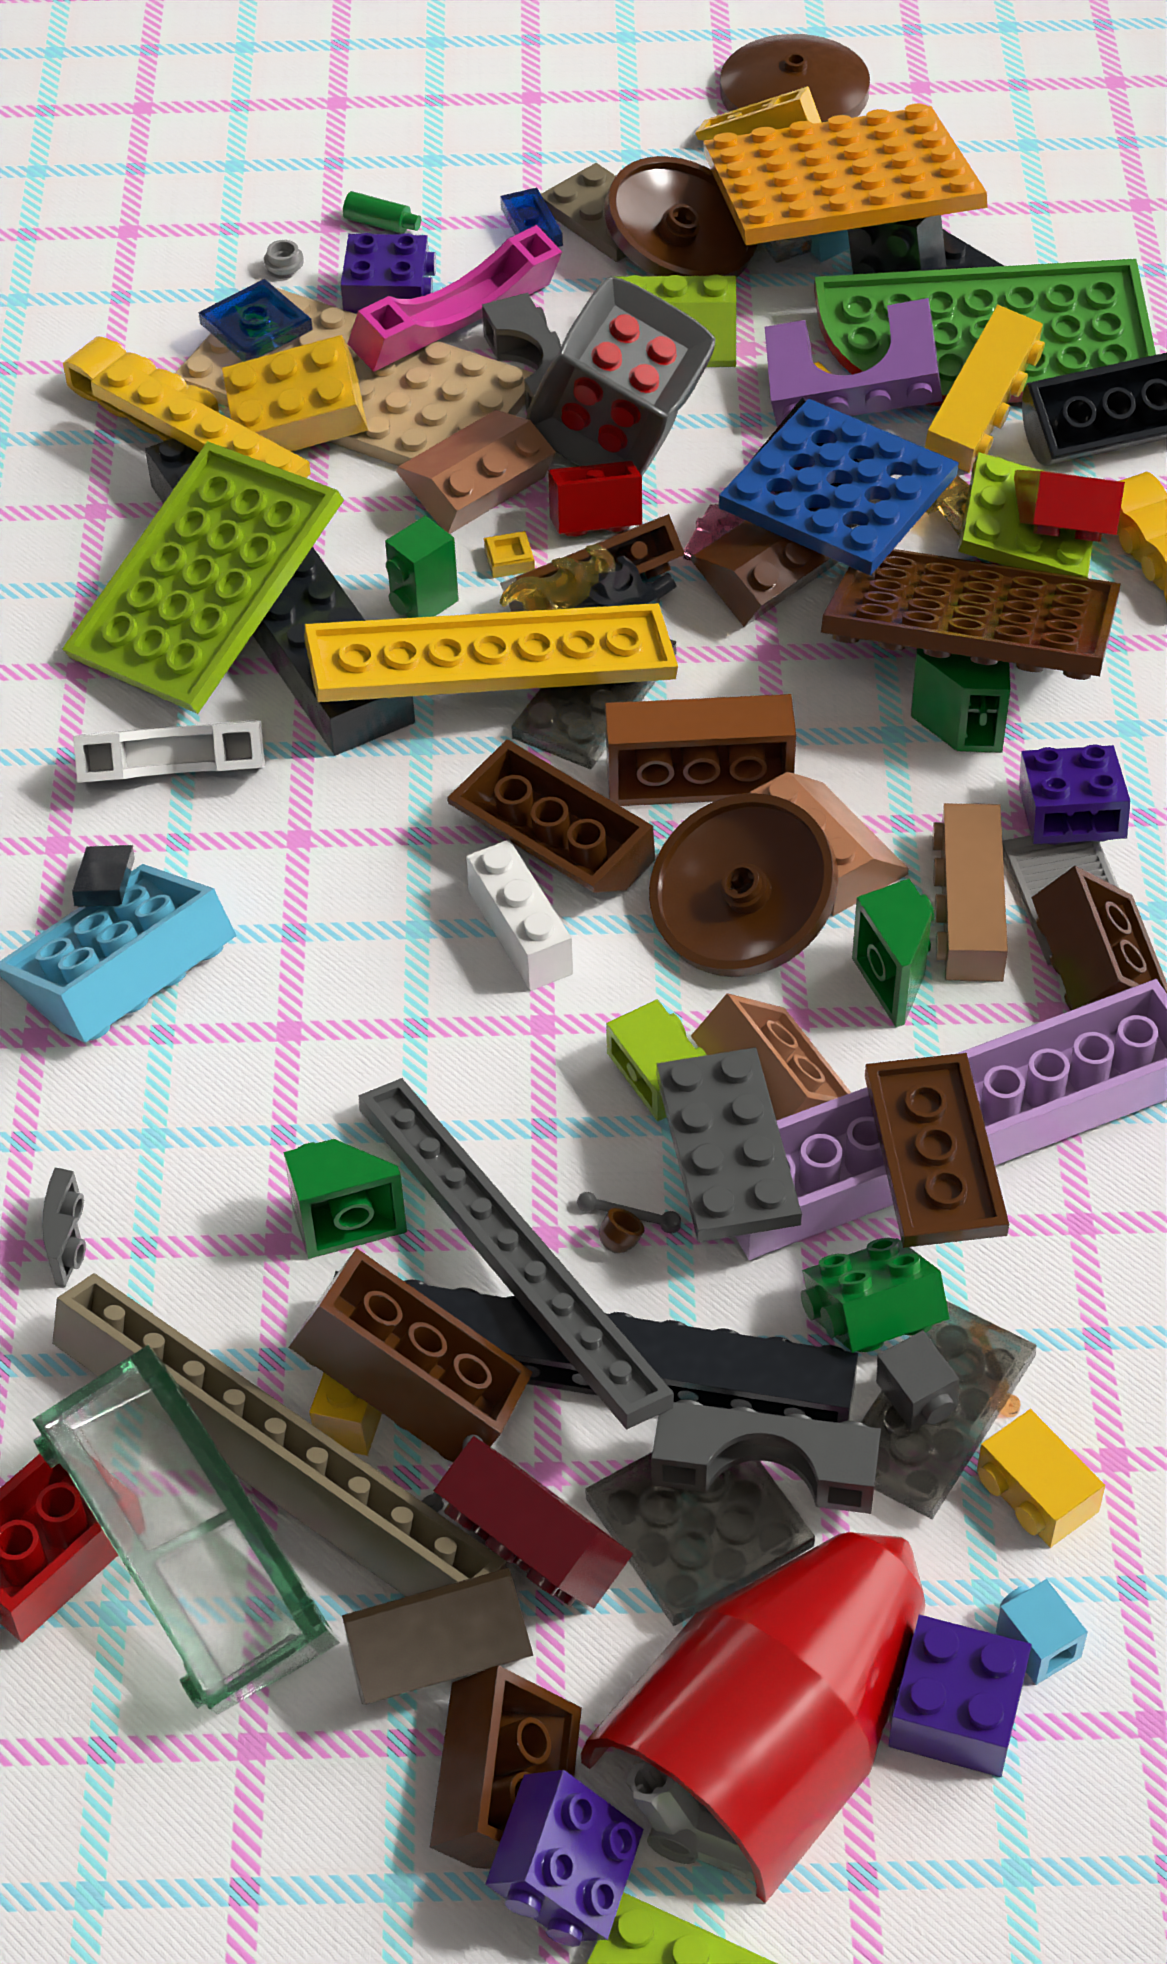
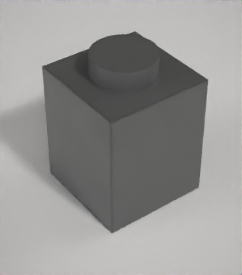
M924 1331L877 1354L876 1383L911 1431L926 1423L936 1424L943 1421L957 1407L959 1377Z

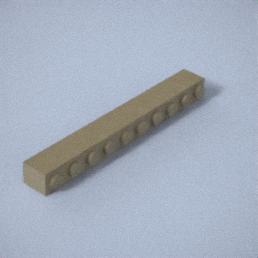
M91 1274L57 1297L53 1345L405 1597L506 1568L507 1561L97 1274Z

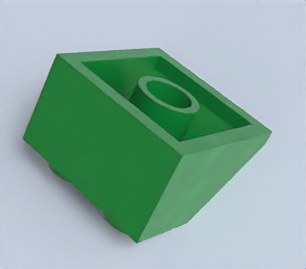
M909 878L858 896L856 899L852 960L896 1028L905 1025L925 976L927 954L931 951L929 939L930 926L935 917L929 898L925 894L920 895Z
M336 1139L319 1143H306L297 1149L283 1152L292 1208L308 1259L407 1232L401 1174L397 1165Z

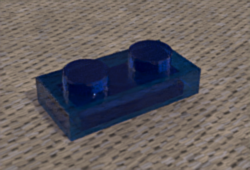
M537 187L500 196L501 210L515 235L537 225L557 247L563 246V233Z

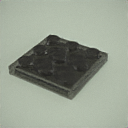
M651 1452L585 1488L587 1502L611 1537L633 1553L629 1563L673 1627L814 1547L815 1535L760 1461H748L730 1467L714 1480L707 1492L653 1486Z

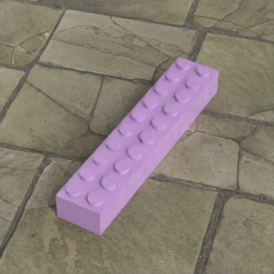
M1157 979L959 1052L967 1053L994 1164H1001L1167 1100V993ZM867 1087L777 1120L802 1212L801 1225L735 1237L748 1260H751L893 1205Z

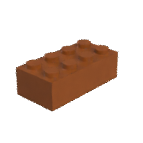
M791 694L605 703L609 800L619 806L715 802L729 796L750 794V791L786 772L794 773L796 728Z

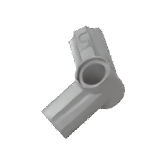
M646 1761L633 1764L625 1783L633 1793V1800L652 1826L647 1843L656 1853L681 1864H692L697 1859L755 1882L751 1865L739 1846L704 1805L671 1777Z

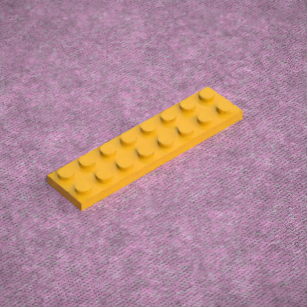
M659 603L305 624L304 631L317 702L676 679L678 664Z

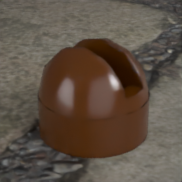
M611 1208L601 1222L599 1237L607 1250L613 1253H624L638 1243L645 1228L640 1219L631 1212L621 1208Z

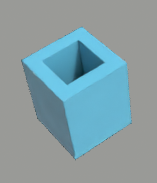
M1047 1579L1030 1589L1024 1585L1010 1592L1000 1604L996 1627L997 1635L1032 1644L1026 1673L1036 1685L1080 1659L1088 1634L1086 1628Z

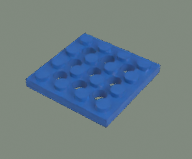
M808 399L719 494L718 508L871 576L957 476L959 462L827 407L824 404ZM816 443H827L822 446L816 445ZM854 459H865L859 463L853 461ZM795 467H806V468H802V469L799 470V471L793 469V468H795ZM892 475H902L898 479L891 477ZM842 483V485H839L838 487H834L830 484ZM774 491H782L778 495L771 494ZM873 499L882 500L876 504L869 502V500ZM809 508H821L815 512L808 510ZM850 524L860 525L854 529L847 527Z

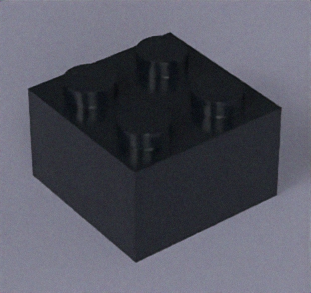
M941 215L847 230L853 275L947 269Z

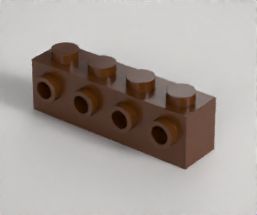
M667 514L501 582L500 585L511 612L553 610L571 599L599 565H613L618 557L624 556L638 568L639 574L644 572L646 578L650 579L671 570L669 561L684 556L685 553L671 517Z

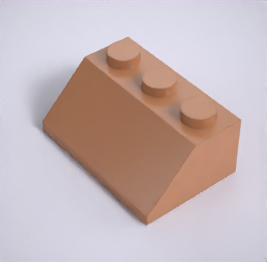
M494 410L398 466L396 472L436 523L451 534L543 479L556 452L530 420Z
M786 772L750 791V794L757 793L777 796L800 806L816 820L827 836L833 848L838 866V889L831 911L832 916L856 904L858 896L886 887L908 875L909 868L823 782Z
M727 993L691 1035L698 1047L702 1048L707 1055L757 1048L776 1121L851 1093L784 1007Z

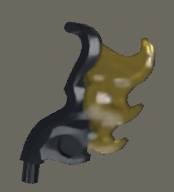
M595 544L586 546V551L592 555L589 561L579 562L569 557L554 559L552 564L559 569L556 574L544 578L527 576L514 581L503 592L499 603L506 607L514 600L520 601L523 604L524 611L660 603V598L675 589L677 585L669 573L664 574L651 584L649 582L643 583L638 568L628 558L620 556L616 559L615 563L613 556L606 548Z

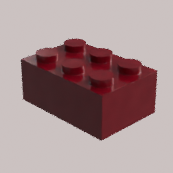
M474 1435L433 1490L449 1503L443 1511L447 1516L466 1530L473 1531L484 1539V1544L510 1564L514 1563L527 1573L526 1577L549 1595H555L570 1607L578 1599L594 1609L633 1555L631 1551L522 1468Z

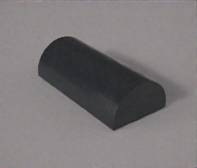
M1167 352L1027 383L1022 396V416L1026 437L1036 460L1041 465L1047 466L1167 439Z

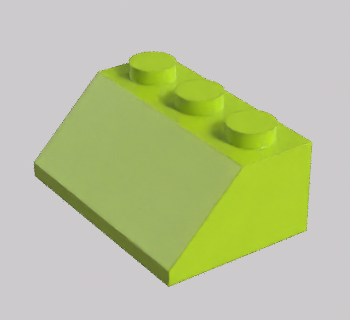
M631 275L616 277L649 291L703 325L715 338L714 351L707 367H736V276Z

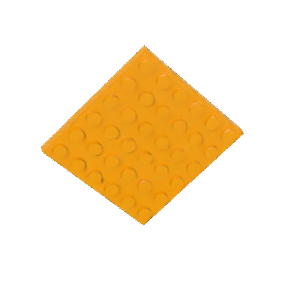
M921 103L910 104L904 108L905 110L893 112L876 109L869 111L866 116L854 118L847 115H837L829 118L828 122L813 124L809 121H798L792 123L790 127L782 129L759 127L754 129L752 133L743 135L721 133L715 135L713 139L703 141L704 156L746 245L988 208L987 191L932 106Z

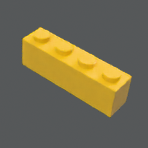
M1000 305L996 306L927 431L926 449L959 462L958 468L970 473L978 452L988 454L994 439L990 434L994 427L999 429L1003 427L1011 405L1007 403L1012 395L1019 397L1028 378L1025 370L1029 364L1036 366L1045 346V343L1040 341L1043 323Z

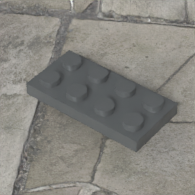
M757 1048L656 1063V1076L697 1241L703 1242L800 1226L802 1212Z

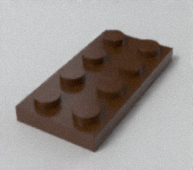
M967 1053L866 1064L865 1081L903 1248L1008 1236L1010 1224Z

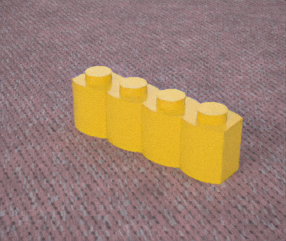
M95 337L63 362L67 386L76 394L89 401H97L108 412L118 417L127 418L139 429L150 434H157L163 441L172 439V437L93 395L91 381L120 359L219 413L218 401L210 391L194 385H187L180 375L165 369H157L150 359L135 353L126 352L120 343L105 337Z
M1144 472L1120 480V482H1125L1117 535H1119V541L1123 550L1128 554L1130 553L1141 563L1145 577L1149 581H1153L1158 588L1164 591V597L1167 602V493L1163 485L1153 474Z

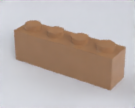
M944 803L942 822H933L932 850L941 851V858H934L933 884L934 886L942 887V894L935 895L934 918L935 923H943L944 932L937 931L936 960L945 961V980L1003 982L1008 946L1001 806L998 804Z

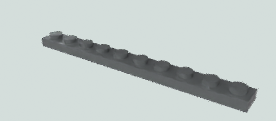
M403 1078L358 1095L360 1112L626 1430L673 1408L674 1393Z

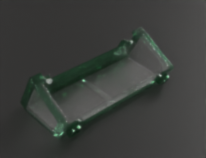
M149 1344L32 1419L41 1433L40 1436L33 1440L40 1454L50 1468L60 1463L69 1473L183 1660V1666L187 1674L180 1678L179 1681L197 1709L206 1704L209 1710L218 1715L308 1664L340 1643L171 1372Z

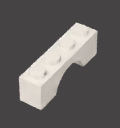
M261 720L73 736L77 783L172 773L263 768L265 766Z

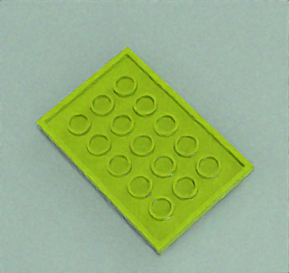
M207 441L62 650L70 659L199 714L343 503V497L337 489Z

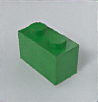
M425 515L385 540L387 557L385 566L388 572L390 589L388 597L391 606L399 615H405L408 618L434 617L459 601L455 540L451 534Z

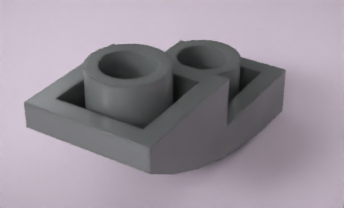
M55 1167L45 1196L42 1230L44 1245L55 1285L66 1287L72 1270L80 1268L86 1251V1242L81 1238L77 1224L83 1212L84 1195L79 1193L74 1171Z

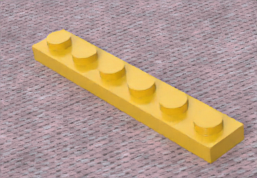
M120 359L91 381L93 395L197 452H200L206 442L209 441L307 478L311 475L308 460Z

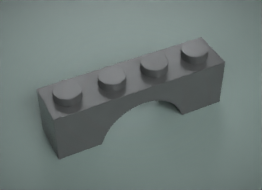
M527 292L482 304L484 338L497 361L519 362L536 370L532 375L524 379L526 413H528L545 372L559 354L561 348L557 333L555 331L550 332L547 327L543 309L535 306Z
M679 1400L673 1402L672 1409L658 1415L651 1457L652 1485L707 1492L714 1480L730 1467L748 1461H768L785 1466L795 1472L808 1486L816 1507L871 1514L881 1428L867 1427L865 1424L857 1421L834 1423L812 1420L810 1417L802 1414L780 1416L758 1413L747 1407L725 1409L703 1406L693 1400Z

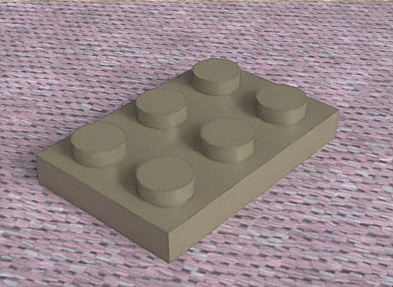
M594 163L538 195L539 208L615 262L626 257L613 240L604 216L605 199L616 175L598 163Z

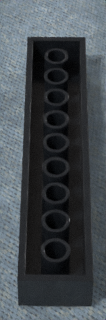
M173 438L145 448L151 487L163 504L199 454V452ZM312 547L252 635L334 756L414 724L413 696L317 702L304 639L305 624L366 620Z

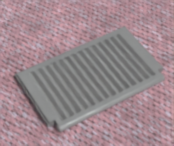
M1031 835L1003 840L1004 860L1047 965H1052L1050 962V955L1052 953L1046 937L1041 933L1036 924L1038 915L1031 897L1074 865L1118 888L1119 885L1100 842H1064L1056 845L1033 844Z

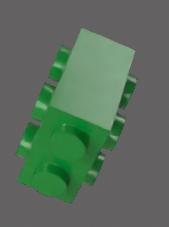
M898 1238L876 1239L868 1243L866 1249L848 1255H828L822 1258L818 1265L802 1270L806 1289L801 1291V1301L806 1315L811 1321H817L825 1328L831 1338L839 1340L852 1353L856 1351L870 1352L877 1350L884 1345L885 1341L902 1335L913 1336L921 1331L926 1333L932 1329V1325L950 1319L941 1271L910 1247L903 1248L902 1242Z

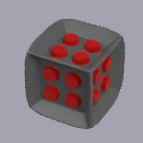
M610 276L594 291L568 331L559 354L552 361L540 382L526 419L535 425L555 452L579 466L632 461L641 476H643L667 438L675 422L678 410L691 396L714 351L715 338L703 325L673 305L631 282Z

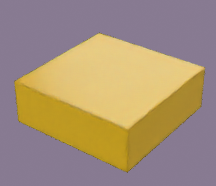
M526 531L483 538L484 550L493 578L526 573L535 569V560Z

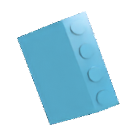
M142 864L131 871L122 905L78 907L0 961V977L62 1033L86 1043L105 1035L109 1031L110 1025L125 1014L133 1013L143 1008L148 1003V998L162 988L180 982L186 976V971L200 961L208 960L218 955L223 950V945L237 935L214 888Z

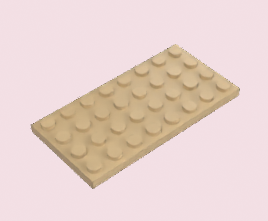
M257 281L178 369L176 374L180 375L187 385H194L210 391L217 399L218 404L229 407L222 372L223 367L338 335H343L347 344L357 314L343 311V309ZM235 308L277 327H280L284 320V328L294 330L299 334L255 356L251 351V345L243 344V342H251ZM301 326L303 330L299 332L295 328ZM435 341L373 372L347 344L355 363L368 431L328 442L400 466L494 410L516 416L525 405L524 379L532 375L533 372L439 341ZM249 353L252 356L250 358H246L245 354Z

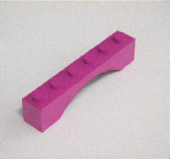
M535 225L508 238L476 268L438 291L413 299H397L388 296L358 310L347 344L375 372L482 319V304L527 292L530 295L550 285L562 251Z

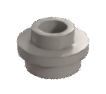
M291 240L272 242L264 255L266 269L279 276L293 274L304 263L302 251Z

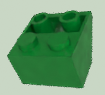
M916 648L911 717L956 751L1002 753L1011 690L1010 662L998 661L994 665H982L972 662L970 656L951 654L950 657L938 658L926 655L923 652L924 649Z

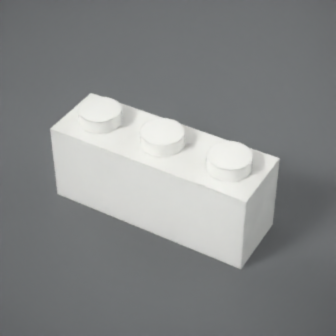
M510 839L467 855L469 893L529 991L572 975V937Z

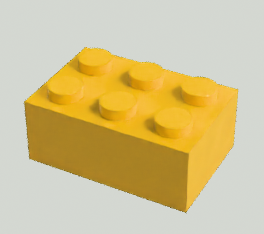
M343 335L222 368L231 420L291 452L368 431L355 363Z

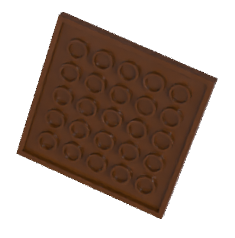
M893 549L871 576L849 566L823 614L821 633L831 634L832 639L843 643H857L860 639L876 641L879 647L887 650H903L905 646L924 649L923 652L932 657L946 658L950 657L951 654L970 656L972 662L982 665H994L998 661L1016 663L1018 669L1027 672H1042L1044 668L1063 671L1064 676L1072 679L1086 680L1090 679L1091 675L1099 677L1101 675L1121 583Z

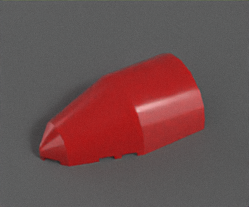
M857 1532L840 1533L696 1613L588 1737L581 1751V1763L588 1769H591L609 1747H614L640 1757L671 1777L704 1805L733 1837L751 1865L757 1887L756 1897L766 1904L872 1770L885 1725L888 1723L893 1702L904 1674L918 1616L925 1613L924 1592L909 1542L902 1537Z

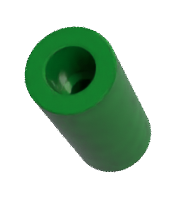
M350 191L347 194L343 204V217L347 220L404 234L407 229L418 231L421 226V216L412 214L410 207L407 205Z

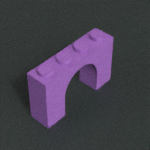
M929 298L887 305L891 334L888 352L872 368L853 375L830 374L822 371L813 363L812 349L805 320L766 326L765 339L770 397L777 427L802 397L824 404L849 416L942 401Z

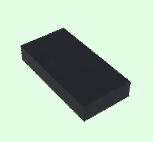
M133 845L86 847L72 890L74 906L122 905L135 860Z

